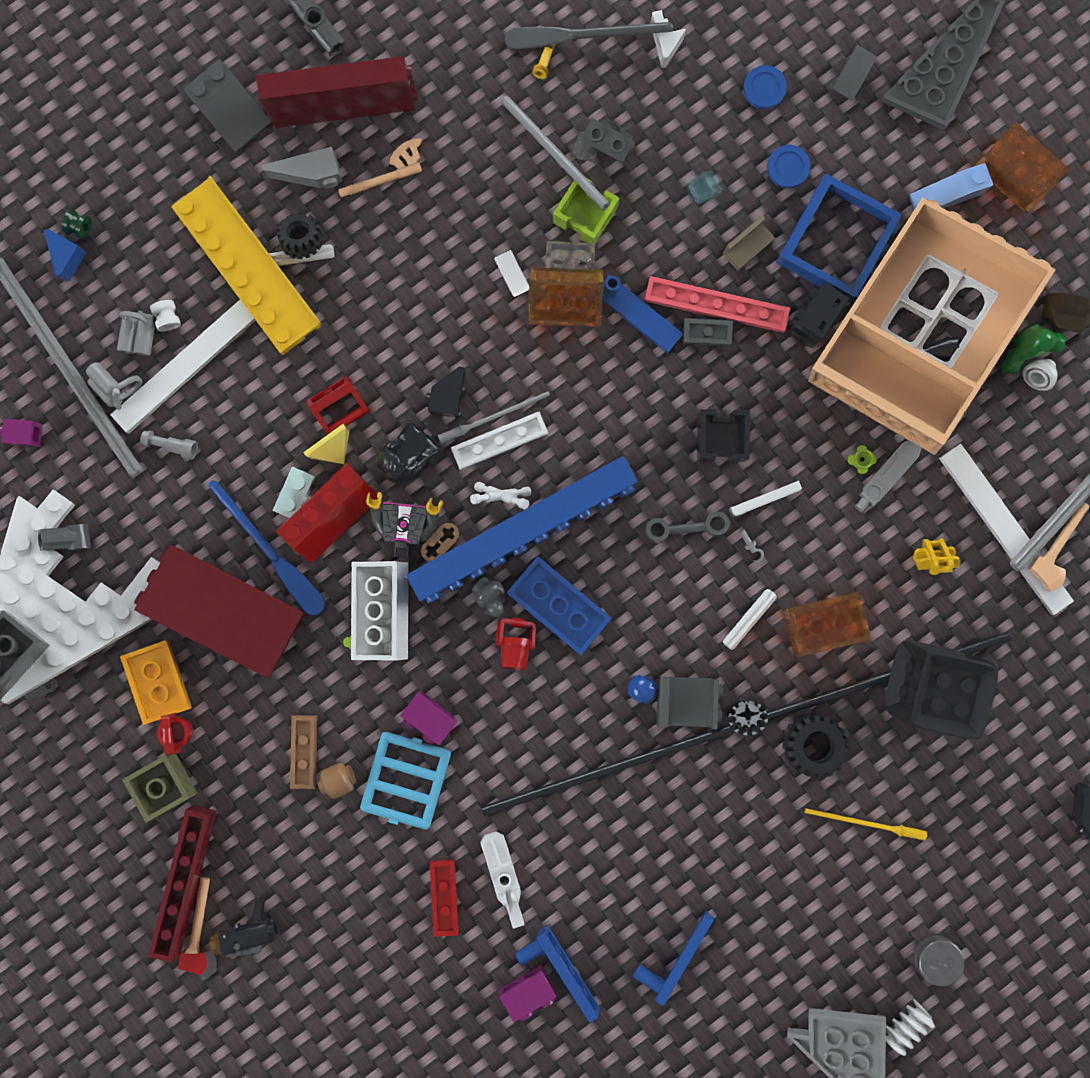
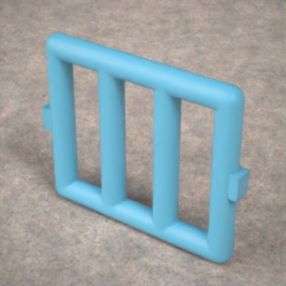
M383 732L360 809L363 812L387 818L389 823L398 825L400 822L424 830L429 829L451 752L448 749L422 742L423 739L417 737L410 739L390 732ZM392 743L440 757L437 770L433 771L385 757L388 744ZM382 766L432 780L433 784L430 794H424L378 780ZM375 790L426 804L423 818L371 804Z

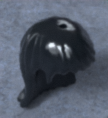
M407 421L401 433L380 450L376 460L377 467L380 473L390 482L395 484L408 483L421 472L433 455L442 450L429 435L425 434L413 422Z

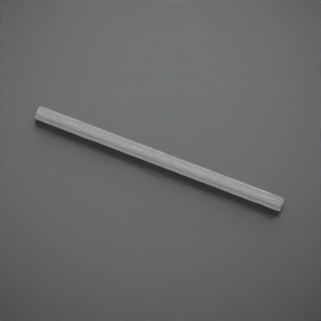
M0 257V281L130 476L139 474L142 471V467L3 258Z

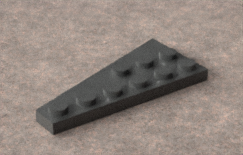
M974 0L880 101L945 130L1005 0Z

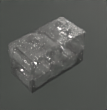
M547 241L545 278H550L554 281H561L563 279L575 280L577 282L593 281L595 243ZM560 260L563 263L558 265L554 264L553 261ZM583 261L587 264L584 266H580L577 263Z

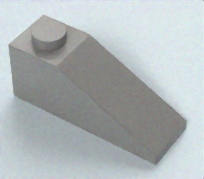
M332 146L262 165L264 172L271 179L327 189L336 187L338 183L343 182Z

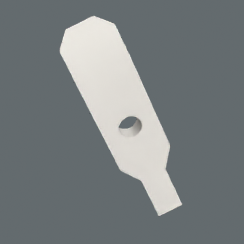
M498 832L486 834L480 843L496 896L503 906H506L512 927L523 926L525 923L518 904L521 889L504 835ZM502 876H507L509 878V882L503 884L501 883L500 878Z

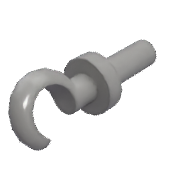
M744 529L741 530L739 533L746 543L744 547L746 550L750 549L751 553L758 551L761 557L759 560H754V562H761L764 559V552L759 548H755L757 544L755 540L751 541Z

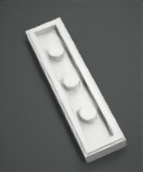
M536 412L455 445L451 449L459 469L463 470L546 436L548 431L540 412Z

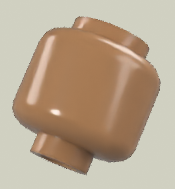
M337 763L322 770L318 787L323 795L327 794L331 799H337L352 792L356 778L349 765L345 766L343 763Z

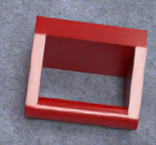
M348 376L306 400L309 409L327 435L342 424L348 426L370 412ZM351 392L360 407L328 426L320 411Z

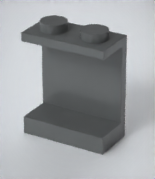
M658 676L656 725L658 727L692 726L717 729L718 723L722 722V709H718V699H722L723 696L722 684H719V680L714 678Z

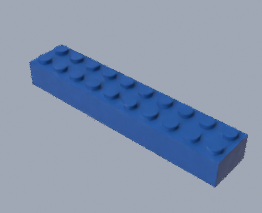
M622 456L412 571L406 577L419 601L432 603L443 597L441 592L446 589L452 592L463 586L464 583L462 581L470 577L474 580L485 574L483 569L492 565L493 568H496L505 563L506 556L513 553L516 557L528 550L526 547L528 544L535 542L538 545L549 538L548 533L554 530L560 533L570 527V521L577 518L579 522L592 514V509L598 507L601 510L612 504V498L619 495L621 499L631 494L635 490L634 486L638 481L626 459Z

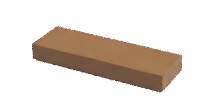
M292 715L290 789H315L317 715Z

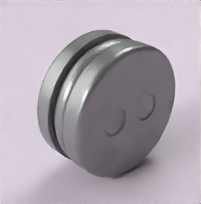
M939 935L928 936L918 943L914 951V964L917 971L933 985L949 986L955 983L964 971L965 962L961 950L946 937Z

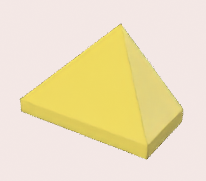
M342 424L303 453L313 460L344 464L350 431Z

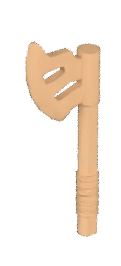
M417 138L406 141L393 152L389 163L397 168L396 171L338 189L341 198L422 172L420 163H417L420 159L417 148L422 143V139ZM407 149L411 150L412 156L407 153ZM401 156L407 161L408 166L405 167L399 159Z

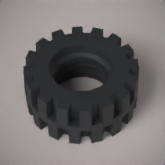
M295 213L294 217L289 215L286 217V221L282 220L280 222L281 226L278 225L277 237L282 250L287 256L290 255V258L293 259L295 256L298 259H302V256L309 258V254L315 255L317 253L316 249H321L323 236L319 224L313 216L309 215L307 217L306 213H302L299 216L298 213ZM299 233H308L302 239H292Z

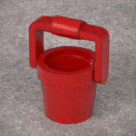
M514 617L498 621L496 645L501 647V667L503 669L526 670L529 650H534L535 623ZM504 624L510 627L529 628V639L503 637Z
M176 713L162 715L160 717L161 723L157 729L158 740L164 746L165 755L177 754L181 752L180 747L184 746L192 737L193 725L185 718L176 717Z

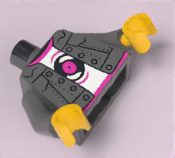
M369 492L366 502L370 507L373 524L379 536L384 538V541L395 543L394 557L408 558L409 545H421V542L427 541L436 530L439 512L443 506L442 500H440L438 507L432 505V498L429 499L426 506L382 501L381 505L382 493L378 492V499L373 500Z

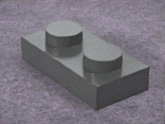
M685 318L683 344L731 346L733 321Z

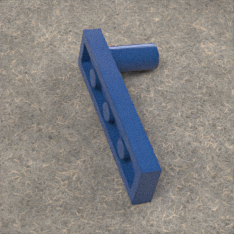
M609 274L594 292L596 297L667 354L683 336L682 332L622 285L616 276Z
M706 910L665 980L639 964L633 975V978L657 993L655 1001L662 1006L666 1003L714 921V916Z
M545 925L539 929L536 936L537 940L517 951L516 957L521 965H525L546 953L590 1023L598 1018L600 1006L549 926Z

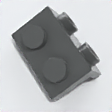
M592 118L581 138L582 142L619 162H624L628 153L631 154L635 147V142L632 139L633 136L623 130L618 132L612 129V125L602 119L597 121Z

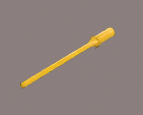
M805 808V813L888 830L898 834L899 837L905 836L924 841L927 838V831L903 825L888 826Z

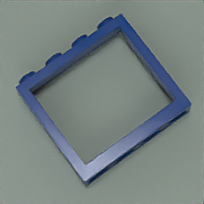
M825 174L776 263L819 287L824 282L847 296L849 298L847 302L851 303L859 297L866 286L864 283L867 277L871 278L878 265L875 263L878 257L882 258L890 246L887 244L890 236L894 237L899 230L901 224L898 221L902 214L836 178ZM827 191L887 223L853 287L792 255Z

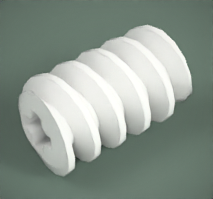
M915 999L913 1001L916 1008L909 1005L906 1006L909 1015L903 1012L899 1013L901 1022L892 1019L894 1029L886 1025L888 1033L886 1042L903 1056H906L903 1046L910 1049L914 1048L911 1039L917 1042L921 1041L918 1032L924 1035L928 1034L925 1025L931 1028L935 1027L932 1017Z

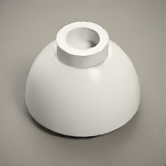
M1051 359L1032 361L1023 369L1025 382L1036 390H1050L1057 381L1056 364Z

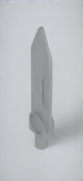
M909 440L902 443L863 487V491L859 494L861 499L855 505V508L863 512L868 505L874 506L916 461L922 448Z

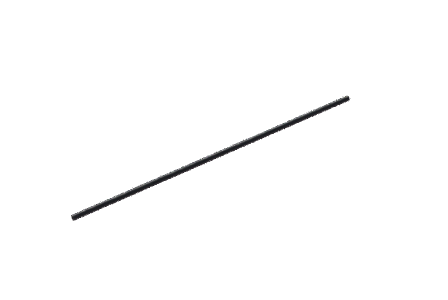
M1004 632L953 650L969 655L1011 641V635L1009 632ZM891 670L767 711L768 721L888 682ZM751 717L746 718L747 723L750 724ZM728 724L482 806V812L486 816L735 733V731Z

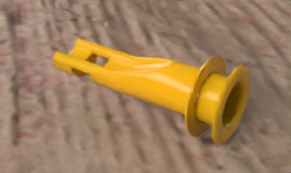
M550 45L552 48L544 47L539 63L534 66L532 71L536 78L545 79L549 73L547 66L555 45Z

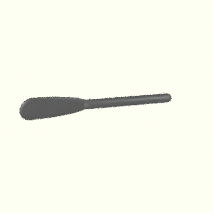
M671 22L583 29L541 26L516 27L506 33L504 40L506 46L511 50H521L560 44L572 39L671 32L674 26Z

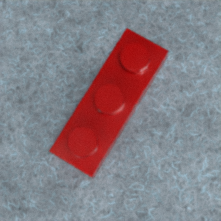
M455 859L431 860L430 877L434 937L459 935Z

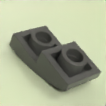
M856 45L831 89L853 101L877 56Z

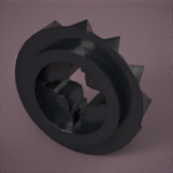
M745 699L743 702H736L735 706L730 708L728 719L731 728L735 732L751 736L760 733L766 727L768 714L764 705L761 706L756 700L753 702ZM746 711H749L751 715L750 724L743 717Z

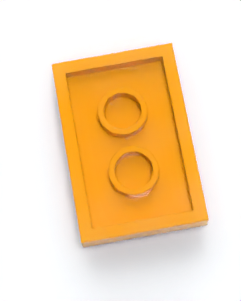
M169 640L120 656L143 725L160 720L162 715L169 713L177 714L192 708Z

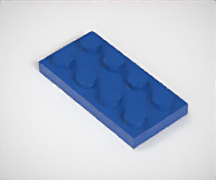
M538 556L507 592L509 596L580 655L583 654L612 619Z

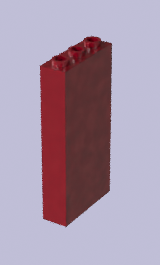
M404 56L256 75L259 100L275 128L415 110L414 101H418L417 87L415 86L411 65H406Z
M170 545L169 548L165 547L159 556L161 563L157 570L153 569L146 580L149 583L144 592H139L134 601V604H136L134 610L258 674L270 678L305 613L176 546Z

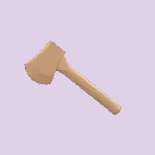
M1085 502L1070 517L1047 553L1042 557H1035L1028 568L1048 591L1059 589L1065 581V569L1054 565V562L1090 506Z

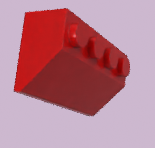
M347 462L276 530V533L292 549L310 563H313L370 508L366 502L368 493L370 492V497L373 500L378 499V493Z

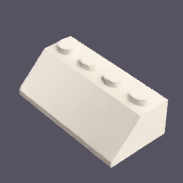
M352 562L351 660L408 659V579L406 577L408 574V562Z

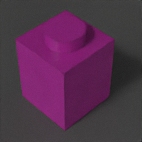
M3 419V425L0 427L1 443L22 447L40 448L41 423L30 420Z

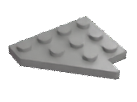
M809 1008V1030L788 1028L787 1037L829 1078H885V1016Z

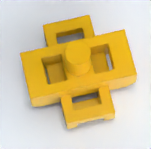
M938 538L937 541L923 539L922 548L916 549L913 556L918 570L929 569L932 575L952 572L953 568H959L961 562L959 557L955 556V548L947 547L943 538Z

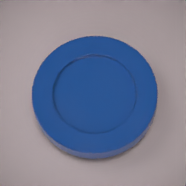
M768 65L758 66L751 70L743 85L746 100L752 106L759 109H771L777 106L783 100L787 89L784 75L777 68Z
M780 146L772 152L768 159V176L775 185L781 188L791 189L798 187L809 175L810 159L806 152L798 146Z

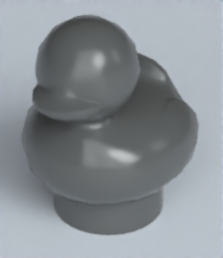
M485 577L480 579L472 589V592L476 595V603L482 608L487 607L485 611L486 616H500L504 608L502 603L496 600L500 595H504L503 586L500 582L489 581Z

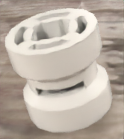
M173 300L159 301L150 306L152 315L156 316L155 325L158 331H170L181 325L179 317L174 313L176 307Z

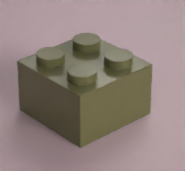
M176 754L164 755L122 779L145 823L198 794Z

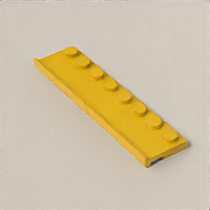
M211 176L171 206L282 355L306 339L305 336L313 330H318L321 327L322 323Z

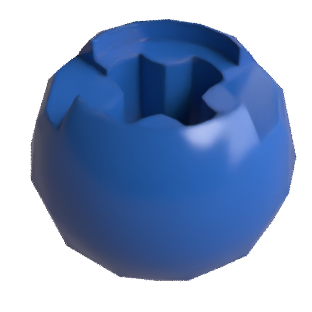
M639 674L629 681L628 695L636 701L648 704L656 698L658 686L653 680L646 676L642 677Z

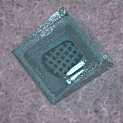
M706 170L687 183L697 204H701L723 192L712 171Z

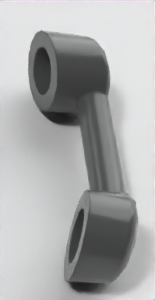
M722 512L711 513L705 522L669 526L661 518H654L648 522L645 528V535L650 542L655 544L663 543L668 535L706 531L710 536L719 537L727 532L730 520Z

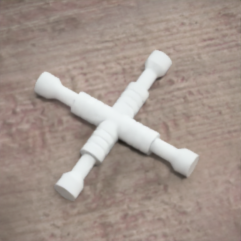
M476 482L474 489L478 492L486 493L485 495L472 494L470 497L472 504H479L481 501L492 502L501 500L512 505L517 504L519 508L527 509L529 501L524 498L518 499L517 497L521 495L523 497L530 496L531 489L530 487H522L520 490L515 488L500 490L492 486L487 487L482 482Z

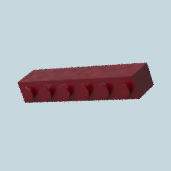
M193 805L185 810L148 953L150 958L172 963L181 954L217 810Z

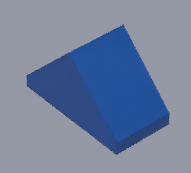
M46 229L44 233L55 275L64 282H68L87 252L57 233Z

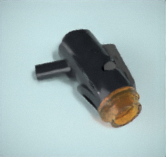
M255 901L253 917L247 920L246 924L241 925L238 923L226 930L217 931L215 935L210 937V948L214 956L220 955L222 957L226 955L227 957L255 954L261 951L262 945L274 942V937L278 935L277 925L275 921L271 922L270 918L262 919L265 902Z

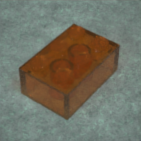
M1016 121L974 165L977 166L985 163L992 183L1025 213H1028L1038 205L1070 170Z
M531 267L528 324L601 327L603 270Z
M849 592L782 608L794 656L801 657L872 640L860 592Z

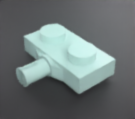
M292 467L272 511L289 518L311 497V486L316 476Z

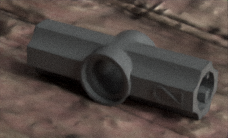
M287 0L307 26L309 33L317 39L329 56H336L342 52L346 45L344 39L326 18L323 10L313 0ZM320 19L318 23L312 24L314 20Z

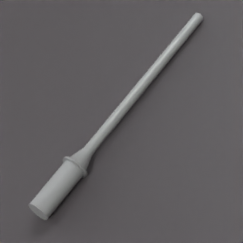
M549 391L474 423L459 425L456 428L439 434L438 438L441 444L459 436H465V433L474 427L550 396Z

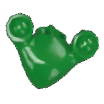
M1039 324L1028 328L1014 339L1015 348L1001 361L1002 372L1015 374L1027 359L1041 356L1047 352H1060L1065 346L1066 338L1060 333L1042 328Z

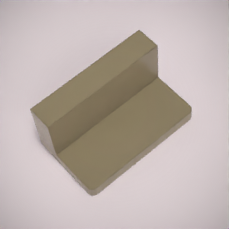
M763 215L730 242L723 252V255L737 271L742 269L775 240V237L763 225L766 220Z

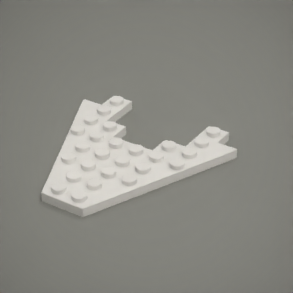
M55 490L51 491L38 508L18 496L0 553V612L4 610L11 613L50 644L44 653L1 699L5 704L12 703L152 620L134 610L136 607L134 601L140 591H145L149 584L146 580L153 569L157 570L160 562L152 557L121 596L103 583H100L85 602L49 577L63 559V556L55 550L40 551L37 538L38 530L57 528L75 506V504Z

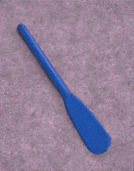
M210 481L209 488L271 560L277 575L302 610L312 616L320 614L325 608V599L321 593L290 562L277 554L218 482Z

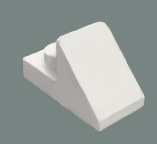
M662 10L652 12L651 23L668 22L667 18L664 19ZM686 29L653 33L661 68L666 67L684 39Z

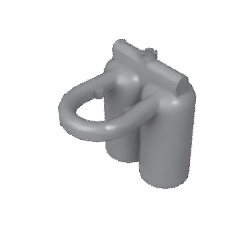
M129 310L120 312L119 317L122 318L117 351L127 354L151 356L155 332L154 316L144 314L143 311L139 310L138 313Z
M98 362L91 364L86 370V374L90 377L88 385L108 406H115L118 410L122 408V400L136 393L141 388L143 382L139 376L135 375L118 383ZM136 381L133 388L120 394V389Z

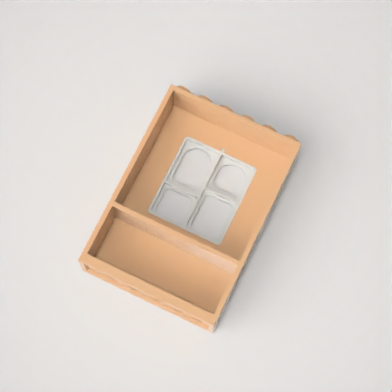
M922 197L813 366L808 382L935 455L949 438L1056 269L1052 268L1047 261L1037 260L1028 255V252L1023 248L1014 247L1006 243L1005 239L1001 236L991 235L984 231L982 226L967 222L958 213L943 209L936 201L927 200ZM930 268L943 270L949 278L948 289L934 310H928L908 297L920 275ZM963 288H975L984 297L983 309L975 320H970L950 308V302L956 293ZM900 308H906L925 320V325L913 342L901 338L888 329V325ZM942 317L962 326L967 331L959 345L960 348L956 349L948 362L938 359L923 349V344Z

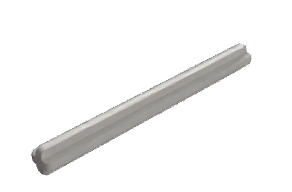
M1090 474L1010 561L1011 567L1016 571H1022L1090 496Z

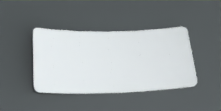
M511 250L495 257V261L514 297L530 290V286Z

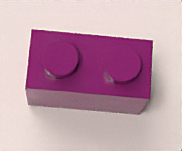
M421 690L400 715L404 718L402 722L411 730L417 728L423 733L422 738L431 745H434V743L440 745L458 721L456 717Z
M542 964L499 990V998L513 1022L519 1019L521 1021L528 1019L533 1015L534 1010L539 1007L546 1008L555 1001L554 998L557 997L556 988Z

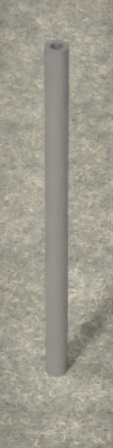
M505 96L501 103L602 210H606L610 203L513 100L509 96Z

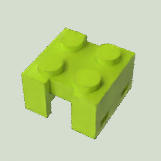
M574 180L553 213V223L564 230H567L568 227L581 234L580 239L594 247L617 210L620 198L606 190L604 197L610 205L606 210H602Z

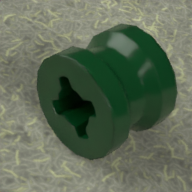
M74 210L66 212L62 221L63 232L67 234L74 233L78 238L85 239L91 231L92 219L90 216H80Z

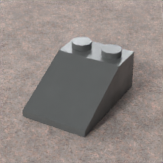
M220 59L183 88L191 102L235 153L239 152L272 124L270 119Z

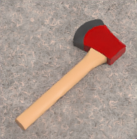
M201 877L190 941L186 951H182L180 954L178 969L189 971L208 979L216 969L217 958L213 950L200 951L199 949L210 878Z

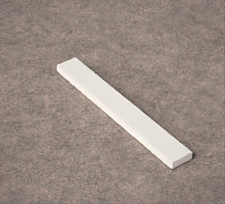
M239 300L125 401L121 405L122 408L120 410L116 409L111 414L126 433L132 432L256 321L242 301Z
M958 444L939 459L1012 560L1030 539L962 444ZM1034 557L1020 572L1049 613L1055 615L1074 600L1063 585L1055 591H1048L1040 580L1028 570L1035 559Z

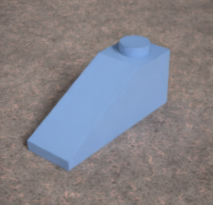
M983 163L911 193L909 198L914 210L922 197L927 200H934L939 203L940 207L946 208L983 195L993 186L987 166Z

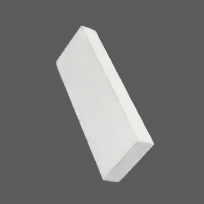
M799 481L733 506L728 509L730 517L733 518L796 493L802 487Z

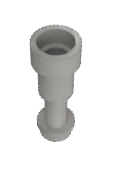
M143 431L140 438L141 445H145V447L149 448L151 445L166 448V451L181 454V457L191 460L194 459L198 449L197 441L190 439L180 440L172 437L166 439L154 436L153 431Z

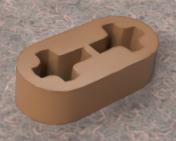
M452 523L441 525L422 546V557L431 562L447 553L460 537L457 526ZM445 528L448 530L453 528L454 539L447 538L442 543L440 540L445 536L443 530ZM437 543H440V547L436 550L438 556L428 557L429 551L427 547H435Z

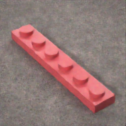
M653 276L649 278L644 300L649 303L781 333L785 332L790 311L789 307Z

